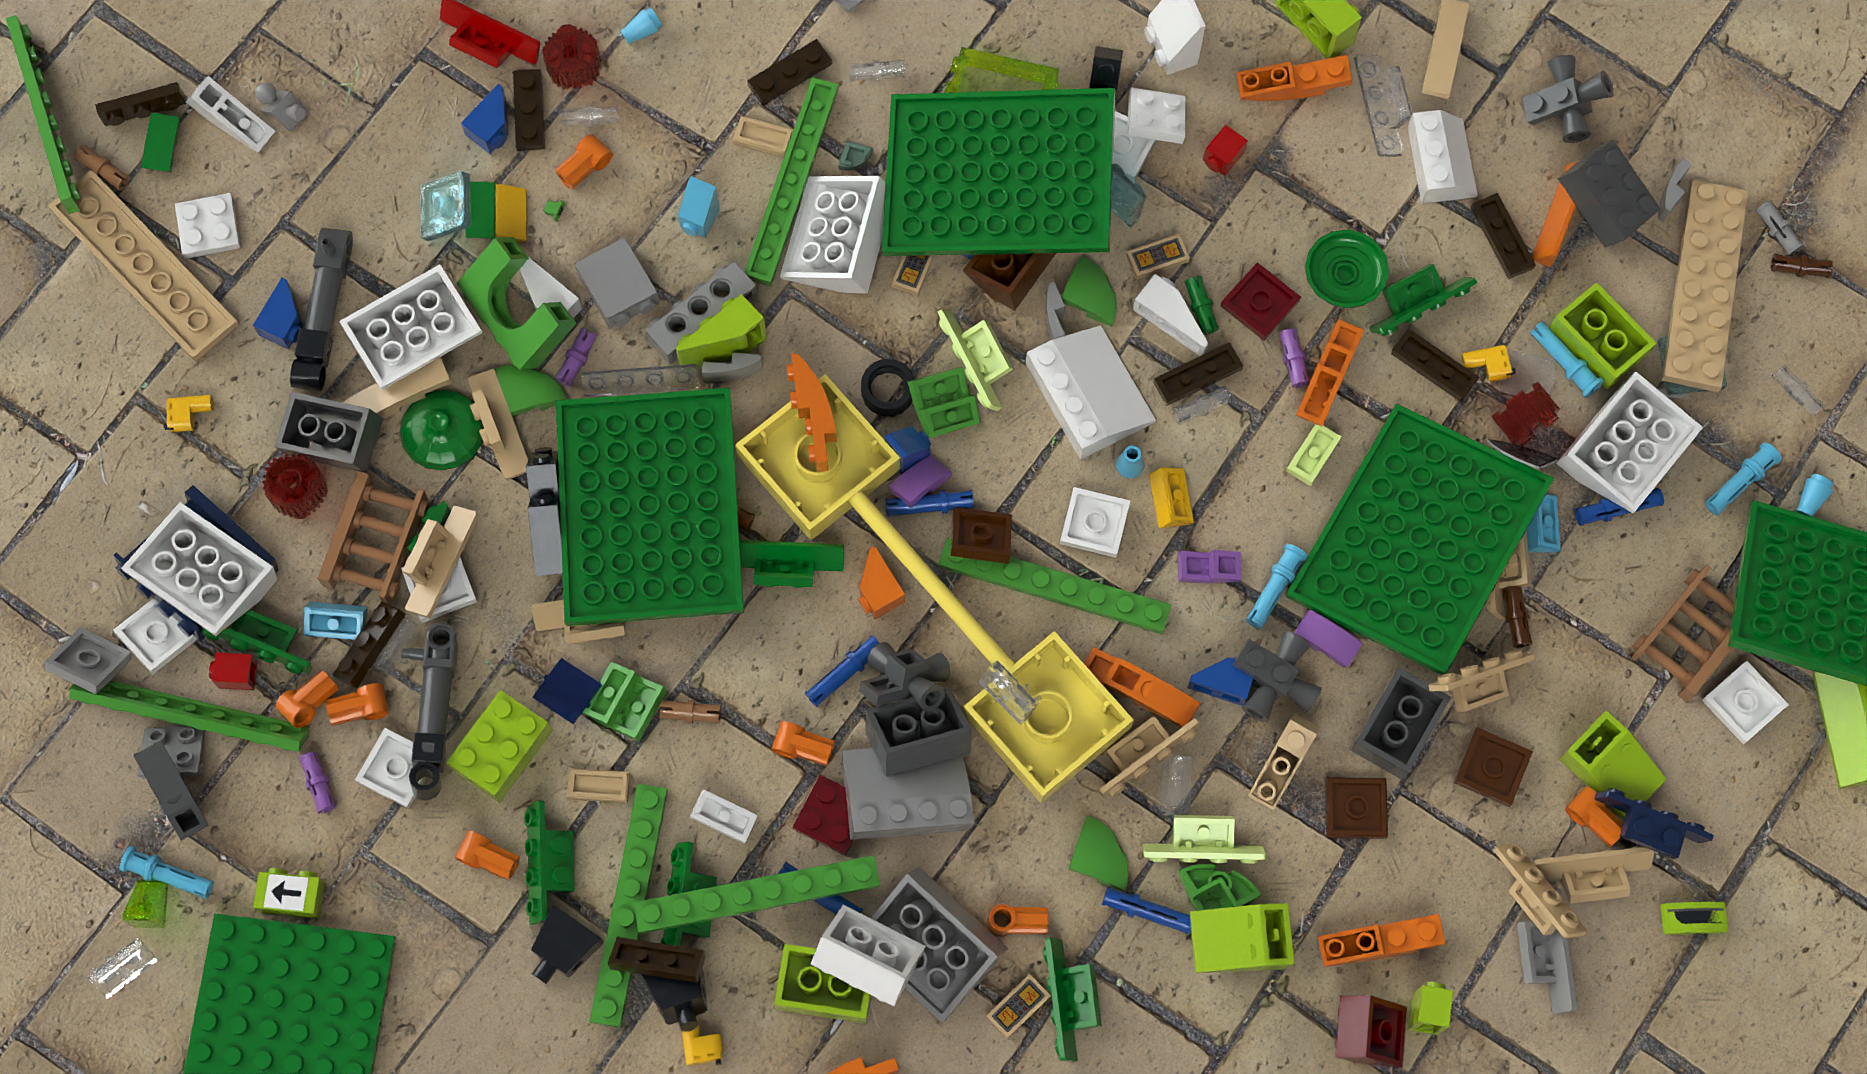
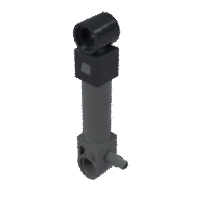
M321 228L313 262L315 275L304 328L299 329L294 353L297 359L293 361L290 371V384L292 388L323 390L326 380V368L329 364L333 344L330 336L342 279H346L353 247L351 231Z
M436 623L428 629L425 649L403 648L401 650L402 658L423 660V684L417 733H414L411 756L413 768L409 773V781L414 796L424 801L437 797L442 788L439 772L442 773L444 770L448 709L458 651L455 630L446 623ZM439 639L449 640L447 644L442 646L435 644ZM423 777L433 779L428 785L418 784V781Z

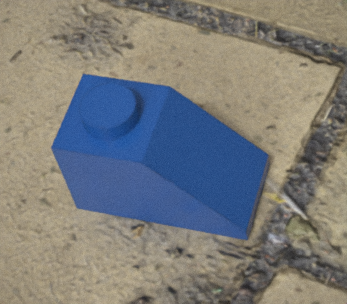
M499 84L461 122L465 136L489 154L495 149L502 147L509 135L506 97L503 87Z
M281 277L253 326L259 336L289 350L293 342H297L299 329L303 327L293 291L287 280Z
M913 426L891 432L885 436L887 444L900 457L899 473L901 475L919 461L930 456L931 442L922 431L918 433Z
M1228 657L1191 675L1187 688L1243 706L1247 700L1253 678L1232 666L1236 657L1234 659Z

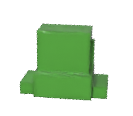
M563 200L556 203L547 201L543 211L545 214L553 216L554 220L558 222L565 203Z

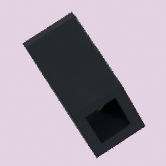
M1096 46L1089 89L1114 88L1117 93L1123 50Z

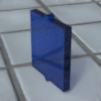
M561 658L549 675L544 676L545 680L532 697L574 725L585 708L591 706L590 701L599 691L602 684Z

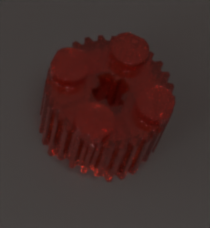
M566 24L557 29V33L553 32L552 37L548 36V41H545L542 53L549 77L552 78L553 84H557L558 88L562 86V90L570 89V87L576 89V86L582 88L583 84L585 86L593 85L592 81H597L596 76H600L601 57L598 44L592 34H588L587 30L583 32V28L578 30L576 26Z
M1538 381L1532 384L1534 390L1527 394L1522 390L1505 403L1507 409L1501 415L1498 412L1492 415L1493 420L1512 444L1519 442L1521 446L1526 445L1536 437L1534 431L1541 426L1547 429L1559 419L1556 413L1560 408Z
M287 454L285 458H273V462L268 463L269 467L264 468L266 475L263 476L265 479L262 482L264 485L263 490L267 499L279 513L281 512L284 516L288 515L290 518L293 516L295 519H305L310 515L311 511H316V507H321L319 503L324 502L322 498L326 497L328 492L327 484L323 474L310 457L307 458L305 454L302 456L298 454L297 457L295 454H292L289 457Z

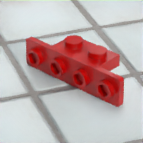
M455 0L441 1L440 20L457 28L450 36L449 46L495 68H498L510 55H514L532 65L538 62L541 44L539 40Z

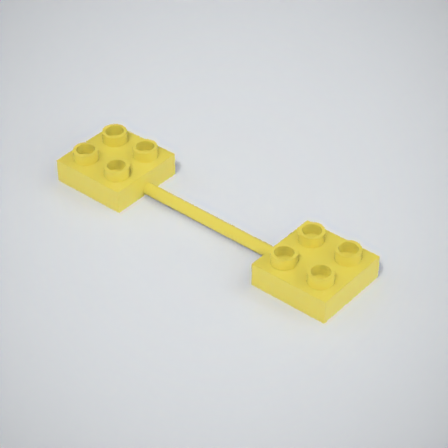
M824 374L818 380L828 398L837 436V442L826 443L829 471L817 472L816 462L810 463L808 445H814L813 435L806 434L805 418H799L798 409H792L791 401L735 444L737 457L810 540H813L853 507L1000 673L996 680L963 706V714L1042 804L1130 730L1134 719L1055 631L1016 663L1008 657L867 497V495L900 470V457L829 377Z

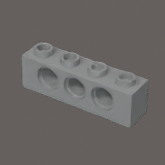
M735 262L729 266H722L716 271L710 281L706 284L704 282L699 284L692 291L691 296L684 301H677L671 307L668 314L662 318L654 319L649 324L646 330L649 343L671 365L678 359L675 348L683 336L687 334L692 335L699 329V325L705 318L715 316L721 311L722 305L730 298L735 299L742 294L751 302L758 296L756 285ZM722 290L729 292L723 298L715 296L717 292ZM697 308L707 309L702 315L693 313ZM676 325H683L685 327L681 332L671 331Z

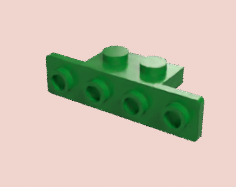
M1428 264L1382 290L1392 315L1370 326L1369 329L1371 333L1382 334V336L1389 335L1398 330L1397 325L1405 321L1410 323L1422 317L1421 313L1427 309L1435 310L1444 306L1446 299L1452 296L1455 298L1469 293L1471 291L1469 287L1477 284L1476 278L1463 277L1444 287L1434 264Z
M740 540L741 568H755L754 585L766 587L792 586L794 588L813 587L814 571L842 572L844 570L843 544Z
M250 609L234 621L231 629L225 628L217 636L198 624L204 636L216 641L222 638L229 641V645L232 648L242 652H246L248 649L258 653L257 657L265 662L273 663L275 660L284 664V668L294 674L301 675L302 672L310 674L312 670L311 662L287 653L297 634V629Z
M540 800L528 805L524 815V823L527 826L528 839L525 843V854L528 856V869L525 881L526 885L529 886L526 913L529 916L530 925H537L546 920L547 892L571 893L575 891L573 831L545 830V802Z
M685 841L678 843L671 853L672 873L666 888L668 896L716 886L717 877L690 872L693 842ZM712 920L664 929L663 938L660 943L681 946L682 934L708 938L710 937Z
M1049 937L1045 938L1043 956L1049 970L1047 987L1052 995L1053 1002L1051 1019L1056 1026L1055 1050L1060 1061L1076 1062L1078 1058L1074 1031L1102 1026L1095 969L1093 964L1066 968L1063 941Z

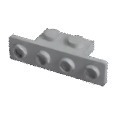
M1554 889L1557 892H1559V894L1562 897L1561 889ZM1533 921L1517 923L1524 983L1549 984L1553 1014H1563L1577 1010L1568 938H1564L1557 929L1551 935H1543Z

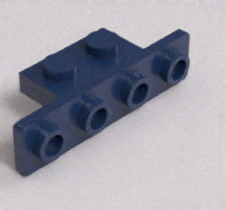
M1609 788L1607 791L1595 794V800L1626 813L1620 837L1669 858H1679L1684 838L1696 843L1713 840L1714 835L1704 831V826L1694 822H1682L1678 820L1679 816L1672 812L1656 811L1646 801L1630 800L1620 790Z

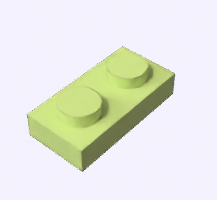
M1315 424L1287 467L1286 472L1311 486L1338 445L1341 436L1325 426L1321 427Z

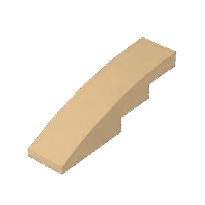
M1441 0L1421 93L1449 99L1469 3L1458 0Z
M439 357L382 391L378 384L375 383L342 403L369 408L384 419L400 413L401 407L426 398L425 393L451 384L442 358Z

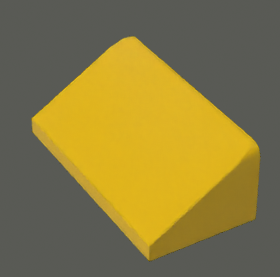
M496 184V237H514L517 243L527 242L526 189Z
M1160 467L1150 473L1149 479L1158 527L1169 528L1193 524L1194 519L1184 468Z

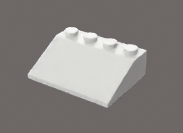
M809 176L780 278L842 293H868L883 239L886 182L880 176Z
M440 264L339 321L381 391L483 333Z
M1101 325L1053 339L1027 352L1025 365L1080 460L1156 422L1155 417Z
M1634 372L1624 380L1556 464L1579 483L1634 513L1703 427L1639 373Z
M181 502L121 568L125 573L215 636L257 604L277 581L273 566Z

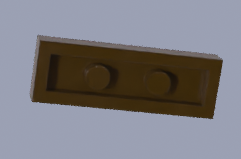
M815 39L747 80V84L761 105L764 106L831 66L832 59L820 42Z
M541 69L513 71L517 151L545 149Z
M178 82L98 103L95 106L97 114L105 126H116L126 120L146 118L151 113L175 110L187 103L185 102L186 99Z
M1496 193L1472 203L1471 210L1508 280L1533 270L1536 264L1499 194Z
M1409 328L1391 352L1397 359L1461 403L1479 379V376Z
M1230 342L1154 378L1153 383L1164 403L1168 406L1241 371L1243 364Z
M381 601L361 633L357 635L355 642L345 657L339 662L333 676L339 681L357 689L406 614L399 608Z
M617 937L608 960V966L610 970L697 983L706 955L704 950Z

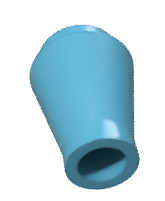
M649 7L647 10L642 9L620 32L630 45L637 40L659 32L658 29L663 24L653 9Z
M1128 446L1118 456L1116 469L1120 475L1126 478H1135L1143 472L1144 460L1138 447Z
M1812 474L1811 478L1806 479L1796 512L1813 517L1833 493L1832 487L1834 483L1824 476Z

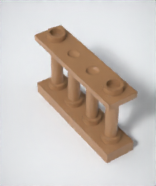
M358 471L317 578L322 586L334 590L337 582L344 580L380 591L379 598L381 601L390 605L392 598H396L400 591L401 567H404L409 554L407 547L410 545V540L416 535L422 517H425L426 511L430 508V501H428L429 499L425 491L418 489L414 500L375 489L374 482L369 474ZM375 500L409 510L410 513L405 526L365 515L364 509L367 501ZM363 526L400 537L395 553L355 542L354 536L357 528L360 529ZM353 553L390 564L385 580L345 569L344 562L347 555Z
M1706 565L1700 572L1694 569L1684 582L1688 585L1686 590L1648 636L1643 633L1632 646L1636 651L1630 658L1635 662L1644 652L1681 681L1680 685L1684 687L1678 696L1687 703L1697 694L1733 648L1728 646L1730 630L1727 627L1723 629L1686 600L1693 590L1697 588L1729 614L1733 615L1734 602L1703 579L1711 569L1709 565ZM1678 609L1716 638L1714 641L1718 643V646L1713 652L1709 648L1707 650L1702 648L1669 622ZM1660 631L1664 632L1698 659L1697 663L1701 667L1696 673L1693 671L1688 672L1651 643Z

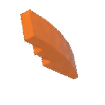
M1340 319L1337 320L1296 413L1297 417L1321 427L1323 426L1364 329Z

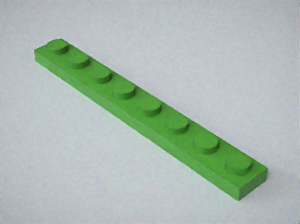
M17 15L8 17L6 22L60 201L69 214L80 211L77 199L81 198L76 183H71L70 179L74 172L69 160H64L63 156L67 149L62 137H58L56 133L60 126L55 114H51L49 110L50 107H53V103L48 91H44L42 85L46 84V80L40 68L37 69L35 64L39 62V57L34 46L29 44V41L33 40L31 31L27 24H21Z
M814 77L811 78L744 271L754 282L768 286L772 285L839 90L838 84Z
M946 538L938 568L1163 634L1171 604L1014 557H1010L1009 563L1006 564L950 556L951 539Z
M111 680L97 694L75 684L70 687L69 698L85 704L100 705L115 711H125L138 714L141 717L164 720L171 724L186 725L201 731L216 732L227 737H237L253 741L257 744L280 747L287 751L299 752L309 737V726L295 728L288 721Z
M637 784L590 1023L621 1028L632 973L610 970L608 960L617 937L639 940L640 934L633 902L647 900L668 794L667 788Z
M869 856L633 903L639 934L878 888L880 887L875 857Z

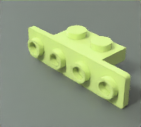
M942 308L938 311L941 318L939 321L940 327L952 339L954 343L952 345L953 352L959 359H962L966 366V369H964L966 377L971 383L975 384L979 391L977 393L978 400L983 407L999 411L1002 409V406L990 384L1012 371L1013 367L991 325L987 320H982L963 333L954 314Z
M1173 815V843H1144L1142 848L1144 857L1154 862H1165L1167 858H1179L1180 861L1187 863L1196 862L1197 859H1209L1214 863H1226L1228 859H1240L1242 863L1254 864L1258 860H1265L1266 856L1263 846L1234 845V816Z

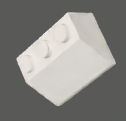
M1442 110L1412 113L1407 129L1421 203L1476 198L1478 194L1463 119Z
M843 905L822 935L811 965L847 982L852 987L861 989L882 1002L894 1006L909 981L925 946Z

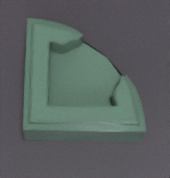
M846 141L838 165L839 170H854L863 166L871 158L873 148Z

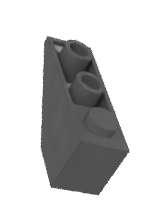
M161 740L133 755L181 841L208 826L202 810Z

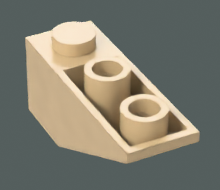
M1294 713L1247 796L1274 811L1320 727Z

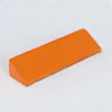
M1577 162L1568 164L1563 174ZM1559 183L1532 254L1534 262L1548 267L1553 265L1558 256L1576 208L1575 203L1561 183Z

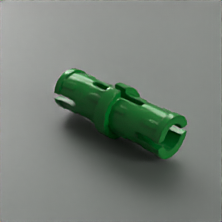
M1196 276V280L1195 277H1191L1184 282L1192 302L1190 305L1191 311L1195 312L1203 335H1207V331L1209 334H1212L1219 330L1212 310L1213 301L1207 296L1202 276Z

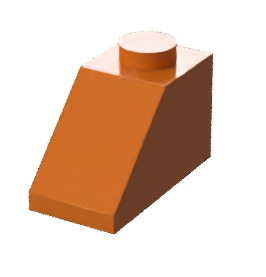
M875 546L870 548L859 587L861 597L858 598V602L866 614L871 612L874 619H877L905 603V593Z

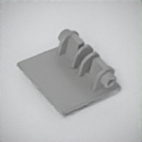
M190 726L144 729L141 751L161 740L183 777L198 778V775L204 774V765L200 763L204 731ZM138 767L137 776L146 779L140 767Z

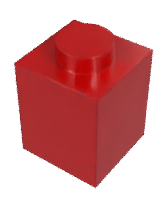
M1225 124L1205 148L1203 161L1210 170L1220 172L1226 176L1245 153L1248 140Z
M216 652L215 661H211L209 666V678L212 679V682L219 689L254 690L258 662L251 654Z

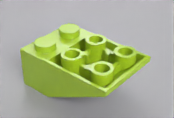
M742 294L735 299L730 298L722 305L721 311L715 316L705 318L699 325V329L692 335L687 334L679 340L675 349L680 369L687 371L702 367L703 362L720 363L732 360V353L749 354L767 339L764 317Z
M1607 710L1559 759L1588 787L1597 793L1607 791L1609 788L1617 789L1626 794L1625 797L1633 801H1647L1666 781L1665 776L1630 731ZM1611 807L1625 820V812Z
M1288 903L1257 904L1190 912L1195 973L1282 970L1294 965Z

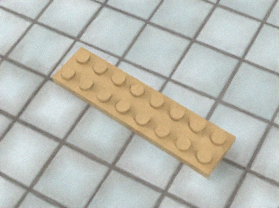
M92 170L76 182L81 196L80 199H77L80 211L69 214L59 197L48 205L62 223L195 362L239 326L237 320Z
M1692 179L1689 185L1661 381L1718 393L1722 388L1748 190Z

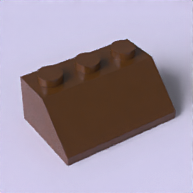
M1056 253L974 255L963 271L990 298L1015 311Z

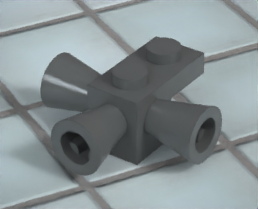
M1573 55L1557 56L1548 62V67L1556 82L1555 85L1523 97L1527 122L1529 124L1535 125L1555 116L1563 119L1562 140L1566 143H1576L1589 138L1591 134L1583 116L1593 112L1591 101L1610 98L1614 95L1611 79L1605 71L1599 72L1584 83L1576 80V58Z
M1285 631L1277 655L1251 639L1245 641L1232 666L1253 678L1254 680L1251 685L1257 688L1254 694L1242 706L1245 713L1259 721L1268 722L1274 701L1284 695H1288L1306 713L1312 708L1321 693L1322 687L1295 678L1300 669L1293 666L1310 647L1305 639L1297 634Z
M886 642L877 644L868 655L869 666L885 673L883 676L863 680L860 683L859 692L876 706L885 705L914 697L924 711H932L941 704L945 691L942 686L934 682H946L950 677V665L943 654L936 653L924 659L913 649L895 652L891 645Z

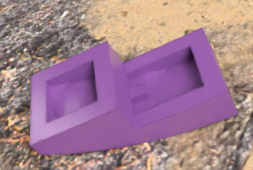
M929 456L913 465L889 485L890 491L912 508L928 491L933 494L952 476V472L935 458Z
M1212 550L1210 553L1180 551L1178 553V582L1228 583L1241 581V552Z
M1312 610L1307 611L1294 634L1305 639L1309 643L1310 648L1314 651H1322L1342 668L1350 665L1363 644L1350 633Z

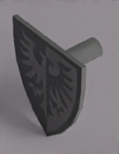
M1491 439L1487 440L1493 448L1502 454L1538 470L1559 460L1558 458L1520 445Z

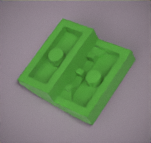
M963 367L908 381L913 404L928 438L980 424L975 397L968 393Z
M610 662L583 714L622 735L640 742L667 690L662 685L640 677L635 671Z

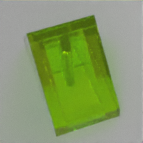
M137 880L123 912V921L134 928H165L168 884L157 880L149 882Z

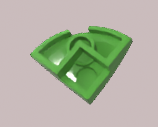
M1081 256L1061 296L1063 303L1087 312L1086 317L1112 327L1117 308L1115 292L1112 291L1105 272L1094 262Z
M514 365L495 368L512 417L538 407L542 411L556 406V400H567L559 384L546 373L542 374L533 369L519 370Z
M1087 815L1068 870L1096 879L1097 883L1123 892L1126 890L1128 863L1126 855L1122 852L1116 840L1117 837L1102 822Z
M1197 864L1178 871L1195 911L1247 906L1261 897V893L1246 877L1234 870L1230 874L1215 870V864Z

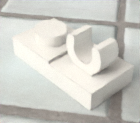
M702 790L689 818L736 841L745 843L758 815L709 791Z

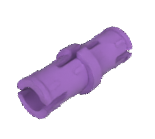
M580 329L574 345L571 349L567 350L565 354L566 360L555 377L561 384L565 380V386L572 387L581 366H585L588 359L586 356L597 339V336L591 331L589 334H586L587 329Z
M1290 328L1279 333L1284 350L1283 362L1289 370L1292 387L1301 388L1310 383L1305 367L1306 355L1301 350L1297 329Z
M312 751L301 755L299 761L307 780L305 785L307 790L311 791L317 813L323 814L334 810L337 806L328 785L330 779L322 769L318 752Z

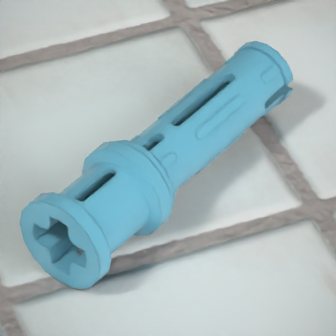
M1544 321L1535 326L1536 330H1531L1530 334L1566 371V378L1569 381L1573 380L1583 391L1582 395L1584 398L1591 396L1603 385L1604 380L1601 377L1597 378L1587 367L1588 363L1583 359H1578Z
M1763 442L1759 446V451L1750 459L1746 458L1741 464V469L1713 496L1705 501L1706 508L1712 514H1716V516L1721 514L1754 481L1762 480L1765 477V472L1771 466L1777 465L1782 461L1778 450L1771 444Z
M1285 544L1282 557L1277 564H1273L1271 568L1272 576L1246 618V621L1253 627L1263 628L1282 592L1288 584L1294 581L1296 578L1295 573L1300 564L1307 559L1308 555L1297 546Z
M129 846L126 849L120 862L119 869L122 872L131 871L143 876V879L148 882L154 880L161 881L203 899H207L210 896L214 886V881L162 862L160 856L146 855L137 851L134 846Z

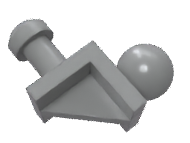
M261 83L257 86L255 90L256 98L261 103L266 104L261 111L266 115L274 116L288 131H292L300 121L306 118L308 110L290 92L282 90L276 92L275 87L270 83Z

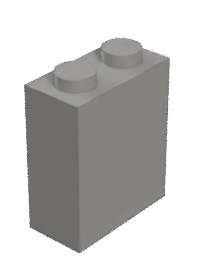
M625 237L574 263L580 280L609 329L615 326L621 327L626 325L632 317L639 313H648L656 307V304L660 303L656 289Z

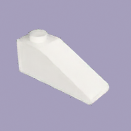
M209 76L200 83L185 101L208 121L257 153L275 132L274 129Z
M529 258L519 269L536 310L542 303L561 302L572 318L582 310L579 298L532 259Z
M1154 274L1136 297L1133 310L1197 355L1206 354L1208 342L1179 290L1176 289L1174 283L1165 277L1160 278Z

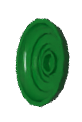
M1347 229L1332 231L1317 239L1308 251L1305 271L1307 282L1318 297L1330 305L1353 308L1364 306L1379 296L1386 287L1389 266L1386 254L1376 241L1364 233Z
M438 390L426 393V398L412 403L403 415L400 427L402 446L414 462L427 469L443 471L459 467L474 457L483 442L479 430L484 429L481 419L475 420L470 404H473L474 401L456 391Z

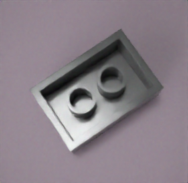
M1614 140L1593 148L1558 178L1604 247L1626 240L1660 210V207Z
M291 392L274 447L291 457L367 473L383 418L369 408Z
M1398 667L1351 751L1404 780L1451 697L1441 691H1429V684Z
M950 687L944 689L943 701L932 711H924L914 697L866 710L865 734L886 777L970 754L972 730Z

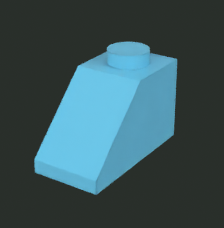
M690 176L678 214L681 229L688 235L694 237L699 235L706 238L720 211L717 188Z

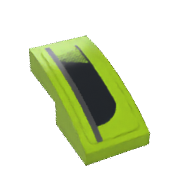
M1725 902L1660 904L1663 935L1724 934L1728 932Z

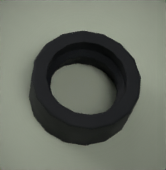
M882 359L872 363L865 370L861 378V396L864 404L873 413L880 416L893 417L903 413L913 402L908 386V381L915 380L912 371L904 363L895 359ZM893 373L902 378L905 384V392L897 401L891 403L881 402L872 394L871 384L878 375Z

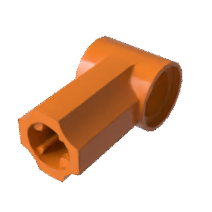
M589 134L579 142L576 152L555 170L556 175L568 188L573 190L594 170L600 171L606 167L611 161L613 153L597 137Z
M320 670L297 691L288 690L284 692L276 702V709L295 728H303L313 720L315 709L337 692L339 688L324 671Z
M382 683L367 684L358 688L357 692L326 700L327 714L332 726L362 718L364 720L380 719L389 714L384 685Z
M781 721L771 750L783 757L791 759L799 757L827 766L835 741L806 732L805 728L797 724Z
M1586 786L1565 807V811L1573 821L1580 826L1588 827L1610 848L1621 838L1620 833L1623 822L1605 807L1606 804L1595 800L1597 792Z
M468 830L454 857L472 868L479 869L480 867L508 881L514 875L520 860L518 855L492 844L491 840L471 830Z
M1000 904L991 910L987 919V927L996 936H1006L1007 934L1047 935L1048 908L1010 907L1009 905ZM1000 913L1006 915L1010 922L1009 925L999 927L994 922V916Z

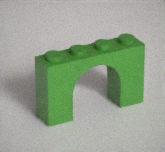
M514 237L494 238L460 278L457 285L462 290L465 299L472 304L479 314L480 320L493 333L496 342L506 351L511 363L519 370L535 369L540 366L577 323L561 302L542 303L522 326L511 317L506 304L507 287L513 276L529 258Z

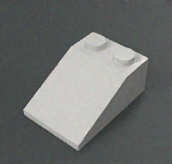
M1162 0L1149 14L1147 27L1144 30L1148 42H1153L1156 49L1155 58L1160 67L1163 66L1168 75L1198 65L1205 24L1194 0Z

